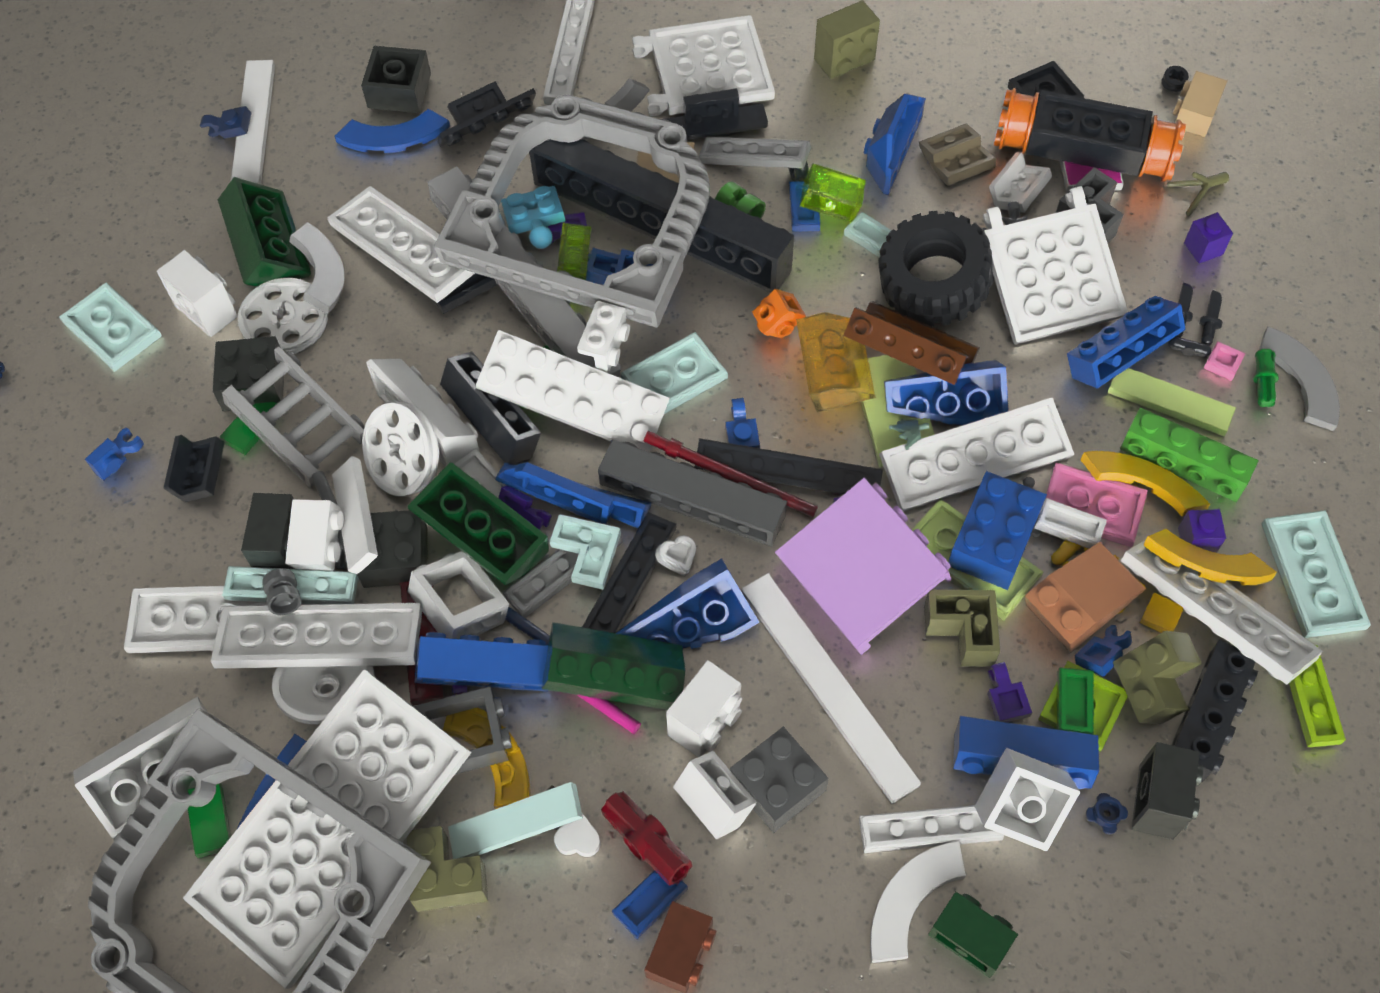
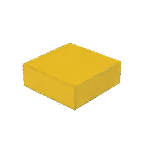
M1154 592L1139 623L1160 633L1164 631L1174 632L1183 612V607Z

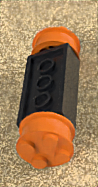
M1013 88V90L1007 89L1003 106L1008 107V110L1002 109L998 127H1002L1003 130L997 129L994 146H999L1000 150L1003 146L1021 149V152L1025 154L1028 144L1026 154L1138 177H1141L1144 173L1159 176L1161 181L1165 182L1172 179L1175 169L1173 161L1178 162L1180 159L1183 145L1179 144L1178 141L1183 139L1186 124L1182 123L1179 119L1176 123L1157 120V115L1152 117L1153 111L1041 90L1040 97L1038 92H1036L1035 96L1016 93V88Z

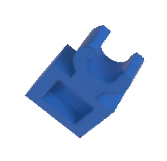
M1116 625L1109 626L1105 630V637L1103 639L1094 636L1074 655L1076 665L1086 670L1094 671V673L1104 677L1114 667L1113 661L1122 657L1123 650L1132 644L1131 631L1127 630L1123 635L1118 636Z

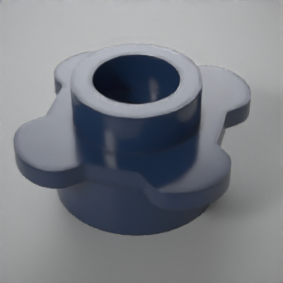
M1101 793L1096 798L1097 803L1086 810V818L1088 821L1096 822L1100 825L1105 834L1111 835L1117 831V824L1120 820L1127 818L1128 810L1116 798L1111 797L1107 793ZM1104 811H1108L1110 816H1105Z

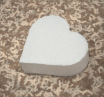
M679 536L673 541H665L659 545L655 556L662 566L685 576L690 571L696 553V545L689 536Z
M583 813L582 819L563 825L555 833L554 842L557 850L562 854L572 855L577 852L581 856L591 857L599 851L600 837Z

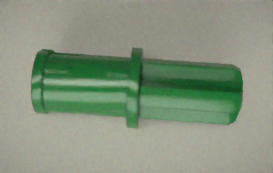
M1261 349L1255 353L1256 374L1253 376V381L1257 384L1258 405L1260 407H1273L1276 400L1275 383L1278 382L1279 376L1275 370L1276 354L1271 349Z

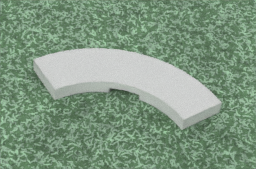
M959 841L945 843L919 854L905 864L890 880L878 902L872 921L870 933L871 963L908 958V931L912 916L918 905L938 887L952 881L964 879L966 876Z

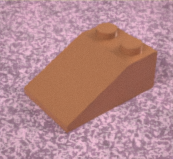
M1099 542L1047 576L1025 595V602L1034 615L1072 653L1141 595L1146 588Z

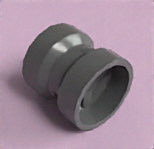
M276 569L264 576L262 585L267 595L266 602L271 613L287 615L293 613L301 606L302 601L299 590L296 588V578L291 570Z

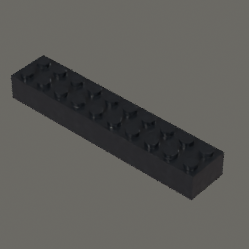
M548 139L529 151L535 185L539 187L555 186L559 196L650 238L656 239L675 198L679 183L664 177L658 172L641 167L633 161L623 159L609 150H603L583 139L570 143ZM710 196L707 209L687 255L771 293L774 289H780L792 271L794 234L789 233L784 228L773 226L759 217L744 213L732 205H726Z

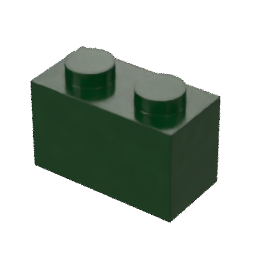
M955 891L928 935L991 978L1017 938L1018 933L1012 930L1013 926L1003 917L999 915L991 916L981 909L982 905L974 897L965 893L961 895Z

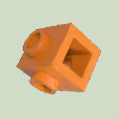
M774 289L768 296L764 297L760 304L752 311L758 322L757 327L764 335L781 339L791 334L794 327L806 317L794 294Z

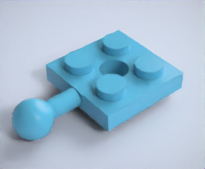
M541 186L534 191L524 194L514 193L501 200L509 231L519 234L531 230L529 235L530 242L538 249L547 248L552 242V232L546 226L565 222L564 212L555 186Z

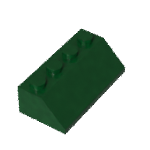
M234 177L217 200L244 284L258 287L265 282L279 278H308L311 275V271L305 255L289 242L291 234L297 230L284 192Z
M452 462L407 506L410 511L504 585L525 576L549 552L547 535Z
M553 622L542 689L668 710L683 692L686 670L683 648L679 644Z

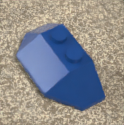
M903 94L885 109L881 119H876L872 132L874 136L866 141L864 154L867 155L866 167L885 195L889 196L923 117L926 100L924 97Z

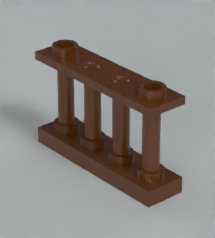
M874 301L869 302L866 311L857 307L854 308L843 335L953 385L956 384L964 364L974 363L980 350L978 346Z

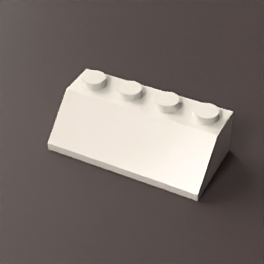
M370 359L366 362L377 395L385 404L408 402L420 408L427 415L437 435L439 460L445 467L450 462L456 463L475 448L479 451L476 440L479 436L475 428L469 422L464 424L459 419V413L450 403L446 405L432 384L427 386L422 381L423 377L413 365L409 367L402 359ZM415 423L414 434L419 438L420 428Z
M198 696L73 771L76 788L112 839L122 831L129 816L133 815L142 797L152 787L147 781L196 709L208 713ZM195 780L190 783L188 790L196 787Z

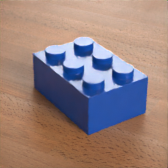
M986 471L953 546L948 561L951 568L1008 590L1047 494Z

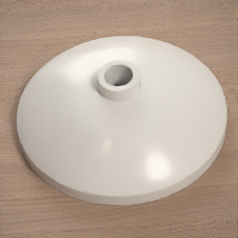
M374 666L277 667L272 680L273 696L280 710L291 719L305 724H321L364 669L375 677Z

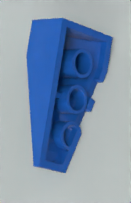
M997 360L964 364L955 385L926 372L884 381L886 411L890 413L963 426L1009 411L1006 366Z
M721 558L690 577L616 634L682 645V648L690 647L693 649L701 647V644L733 639L760 622Z

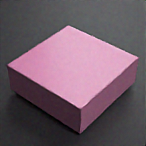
M1217 341L1203 369L1232 381L1246 353Z

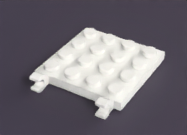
M751 15L649 30V36H636L632 38L635 58H643L653 51L664 94H651L647 96L649 116H659L667 109L669 115L684 113V96L737 88L739 104L775 98V90Z
M1082 186L1071 188L1070 193L1065 194L1067 205L1071 208L1070 210L1009 225H1003L998 206L987 209V213L983 214V220L988 230H984L982 234L986 235L990 242L992 272L1014 345L1119 319L1128 312L1096 204L1087 205Z

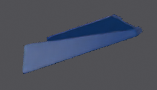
M528 462L518 465L504 463L495 477V480L605 525L611 517L639 529L652 505L648 501L569 480Z

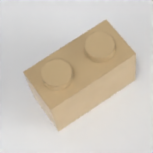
M1199 71L1195 72L1192 81L1186 80L1180 96L1185 98L1184 100L1178 99L1173 111V115L1177 116L1176 121L1179 119L1182 123L1186 124L1185 131L1203 137L1206 136L1228 80Z

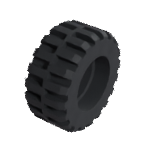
M929 211L928 215L923 216L919 213L913 215L912 220L907 222L905 219L897 225L898 230L893 229L886 236L887 242L882 244L880 257L878 258L883 294H885L888 305L892 308L895 307V311L925 322L929 326H934L935 323H942L944 326L952 324L951 320L958 319V321L967 318V312L971 311L974 313L981 307V301L986 300L993 279L992 250L990 249L988 237L982 234V229L976 223L970 225L969 218L960 215L958 218L955 217L954 212L945 211V214ZM933 256L948 257L962 265V268L956 274L941 281L921 280L910 273V270L918 262Z

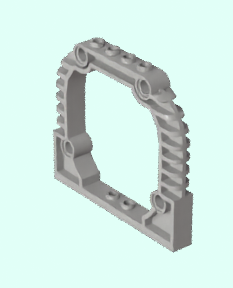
M561 95L555 98L551 105L537 107L535 113L520 114L514 118V122L505 125L500 130L499 135L491 142V147L486 152L475 178L471 181L469 190H462L434 248L440 263L590 308H594L597 301L626 308L627 319L658 328L684 269L683 261L707 209L710 197L709 177L698 154L687 144L686 132L682 126L666 119L660 120L645 116L640 112H630L619 109L614 105L597 103L588 98ZM586 136L651 154L652 160L658 168L677 174L679 178L677 193L654 243L637 248L633 255L634 263L617 273L607 276L604 285L573 277L564 271L556 272L545 269L537 263L529 264L502 256L498 243L494 238L503 228L499 204L519 164L531 149L548 139L570 143Z
M196 709L147 781L152 787L142 797L133 815L129 816L122 831L116 835L113 844L102 856L97 872L94 873L91 896H89L88 901L93 927H90V930L97 944L91 954L92 968L98 975L108 981L106 987L113 993H192L152 963L153 949L150 940L142 931L132 925L133 895L144 871L188 807H202L208 804L216 793L217 784L237 776L247 775L254 766L280 782L278 789L293 799H296L299 795L307 800L308 803L305 807L321 818H324L327 814L354 832L346 845L350 865V882L343 885L337 891L334 899V906L336 912L340 915V919L293 993H344L377 939L384 938L431 864V861L215 716ZM195 780V790L189 795L188 787ZM361 892L364 903L362 908L356 912L353 908V899ZM119 950L120 960L118 964L115 965L114 955L116 951Z

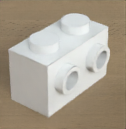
M292 499L285 564L295 569L334 571L335 562L340 557V545L337 542L338 531L342 529L344 521L343 513L338 505L330 500Z
M714 751L691 760L673 786L715 839L738 829L757 803Z

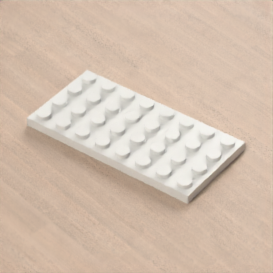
M364 669L288 766L403 842L472 752ZM276 780L192 885L183 899L285 989H291L323 947L340 919V915L336 912L334 906V899L337 891L343 885L350 882V865L346 845L354 832L327 814L324 818H321L305 807L308 803L307 800L299 795L296 799H293L278 789L280 782ZM361 892L354 897L353 906L362 896Z

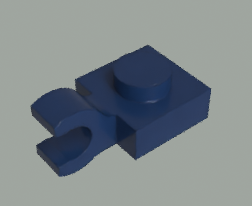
M246 106L222 111L220 118L213 115H204L201 118L200 127H210L208 132L210 137H216L220 134L223 139L245 135L248 132L252 113Z

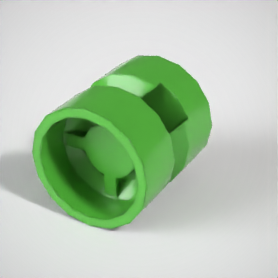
M733 181L726 183L715 197V200L726 205H732L751 216L762 218L764 215L765 202L753 194H747L746 189Z

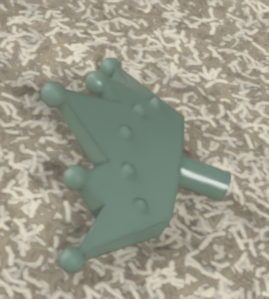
M901 419V421L897 422V425L889 426V429L903 433L899 435V438L907 440L906 450L921 439L920 430L930 428L929 423L919 425L918 420Z

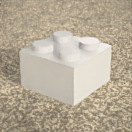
M183 250L157 270L174 306L209 337L214 336L238 317L233 307L235 301L225 290L227 283L217 272L212 274L200 257L196 256L193 258L188 252Z
M707 660L667 710L668 736L697 757L704 755L706 751H713L722 738L720 735L726 725L731 727L742 712L740 709L742 701L741 683Z
M1006 748L974 807L985 828L1048 851L1080 791L1068 772Z

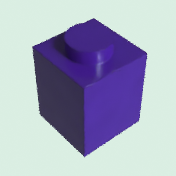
M1217 212L1193 221L1184 244L1200 264L1223 255L1233 232Z
M1220 509L1188 510L1178 527L1181 539L1211 552L1217 553L1226 539Z

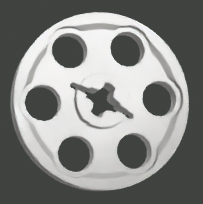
M279 278L259 285L245 297L238 311V326L244 339L257 338L259 334L268 332L271 333L270 337L276 336L281 349L285 353L290 351L293 354H297L309 348L320 338L326 328L328 314L307 301L295 300L297 295L304 293L310 287V283L296 278ZM271 292H281L279 298L275 300L267 299ZM253 311L262 312L261 316L255 320L247 319L248 315ZM310 314L319 315L315 322H304L305 317ZM290 334L300 335L294 343L284 342L285 338Z
M408 402L386 403L371 413L365 424L362 449L364 461L372 479L382 490L394 496H406L421 492L433 480L439 463V444L431 421L420 408ZM394 410L397 412L399 417V422L397 426L394 424L392 419V414ZM415 423H417L420 428L419 438H417L414 434ZM377 429L382 433L381 444L376 438ZM420 454L425 460L424 470L419 466L418 458ZM382 459L386 462L387 465L386 474H384L381 469ZM403 472L408 477L407 487H405L402 482Z

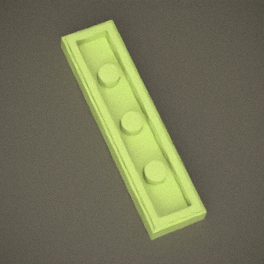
M1127 368L1115 376L1107 392L1221 436L1226 435L1236 407L1131 368Z

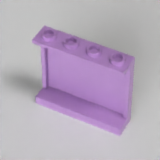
M865 478L775 551L784 565L861 655L871 647L868 643L929 591L944 579L948 583L952 580L948 571L951 567L948 561L939 552L934 555L926 547L929 541L919 529L912 531L906 525L908 518L897 505L891 508L885 501L888 496L876 482L871 486Z

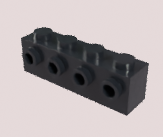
M472 351L447 358L440 385L504 463L516 464L532 458L541 435L540 430L517 404L475 388L484 364Z
M1218 640L1209 652L1187 705L1189 710L1185 711L1171 744L1200 752L1199 765H1203L1201 782L1211 773L1215 775L1218 773L1224 760V756L1220 754L1223 744L1228 746L1236 730V727L1231 725L1234 716L1239 717L1247 702V699L1242 697L1245 688L1250 689L1258 674V671L1253 669L1256 663L1253 659L1244 656L1237 647Z

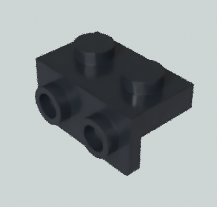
M183 435L175 436L164 489L184 502L213 496L225 442L217 436L196 442L190 441Z

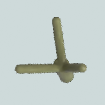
M1193 172L1192 177L1197 180L1171 181L1167 183V186L1201 185L1202 189L1186 211V215L1190 216L1209 188L1229 181L1227 172L1208 177Z

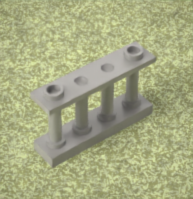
M278 346L274 349L275 361L278 363L274 368L246 391L241 390L238 392L230 385L222 392L224 404L311 488L315 485L312 474L318 471V464L351 436L359 444H362L365 426L356 415L352 414L349 416L300 367V361L292 352L288 351L285 353ZM288 373L299 386L268 412L263 411L260 413L252 406L255 404L254 400ZM307 394H310L321 406L289 434L286 432L281 434L274 427L276 425L275 421ZM331 415L342 428L311 455L306 454L303 456L296 449L298 446L297 442Z

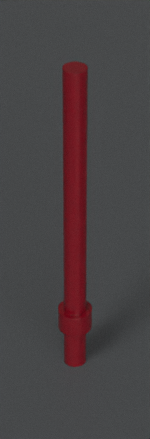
M649 430L644 437L643 442L665 451V455L673 459L679 457L705 470L717 473L732 482L748 484L754 490L765 494H776L782 500L787 501L788 507L812 518L818 509V506L684 447V443L674 438L669 440Z

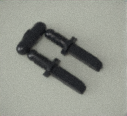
M1183 282L1178 303L1182 306L1184 323L1186 325V322L1192 321L1193 313L1189 311L1193 288L1190 284ZM1212 290L1206 316L1200 317L1199 324L1204 326L1201 343L1181 338L1183 336V332L1168 341V346L1171 349L1181 351L1186 356L1208 357L1211 354L1210 345L1213 343L1215 330L1221 329L1223 323L1222 320L1218 319L1222 303L1220 292Z

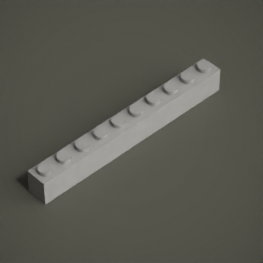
M458 167L428 181L430 199L447 220L462 190L468 191L472 181L471 177L467 174L464 175ZM502 217L503 228L499 234L494 236L501 255L529 264L537 263L533 254L527 253L523 249L517 234L511 233L506 228V223ZM495 279L499 287L551 351L595 368L594 357L578 353L577 346L587 323L580 313L576 314L573 311L569 301ZM619 361L616 367H611L609 374L620 378L621 365Z

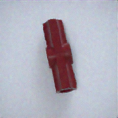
M624 791L620 793L615 792L606 800L601 812L605 819L623 836V840L629 850L640 861L645 860L669 886L681 882L693 867L692 862L670 840V836L661 822L652 814L647 816Z

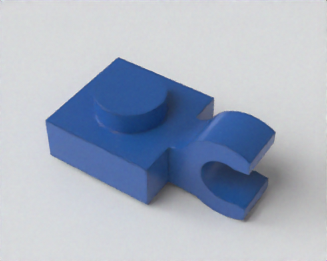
M744 398L732 399L731 411L733 421L725 422L727 442L760 448L756 418L746 419Z
M128 428L122 429L113 441L107 438L85 458L93 472L103 481L116 472L121 464L127 460L124 454L135 453L144 445L139 436L127 442L133 436Z

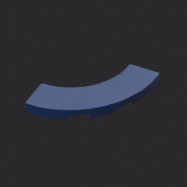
M427 109L410 121L392 126H372L352 119L334 137L336 143L353 150L394 153L405 151L406 147L421 142L426 144L438 137L440 133L446 131L450 127L448 119Z

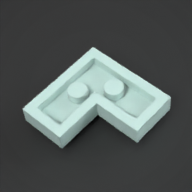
M559 514L550 539V546L579 554L571 576L572 583L603 590L619 542L621 530L618 527Z

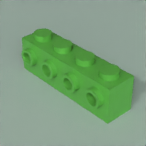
M1141 407L1120 447V450L1159 465L1181 478L1234 502L1238 501L1245 490L1259 461Z

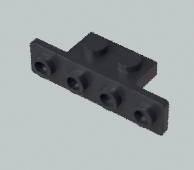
M494 81L448 103L447 108L457 125L439 134L437 141L439 146L441 147L445 144H448V146L455 145L463 139L462 136L470 132L473 135L483 131L486 128V124L492 121L499 123L510 116L509 113L517 109L519 112L528 109L533 105L536 91L532 88L506 101L499 86Z
M737 88L684 96V116L666 118V120L678 124L685 129L687 140L768 127L764 105L756 104L739 107Z

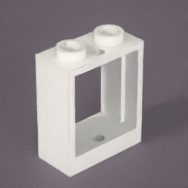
M464 552L447 554L441 560L429 565H421L411 572L408 593L416 603H421L422 612L438 633L446 634V638L460 639L461 635L477 636L505 622L509 607L508 601L481 566ZM462 574L483 603L453 616L432 586Z

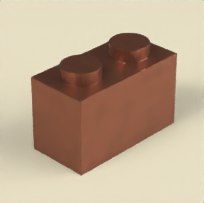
M672 901L645 967L646 978L682 993H687L690 984L696 986L704 966L698 963L703 949L710 951L717 930L712 929L713 917Z

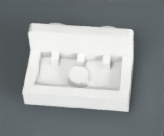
M1016 152L989 186L995 207L998 206L999 209L1008 210V203L1016 201L1019 202L1020 212L1024 213L1052 178L1050 168L1026 165L1023 153Z
M597 301L577 346L578 353L594 357L595 368L606 373L610 372L612 366L616 367L620 358L619 347L621 342H626L629 336L630 325L627 324L626 308Z

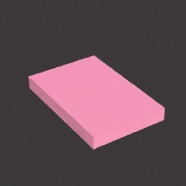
M1056 462L1046 498L1106 519L1107 522L1101 538L1132 547L1135 542L1148 490L1119 481H1096L1090 472Z

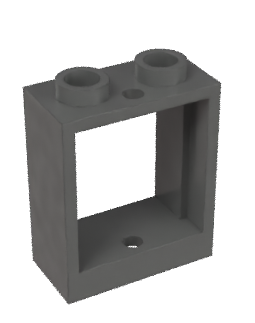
M491 687L413 706L429 720L486 706L494 744L469 750L472 753L455 775L509 761L506 749L512 748L508 728L502 729L500 717L505 716L501 696L495 697Z

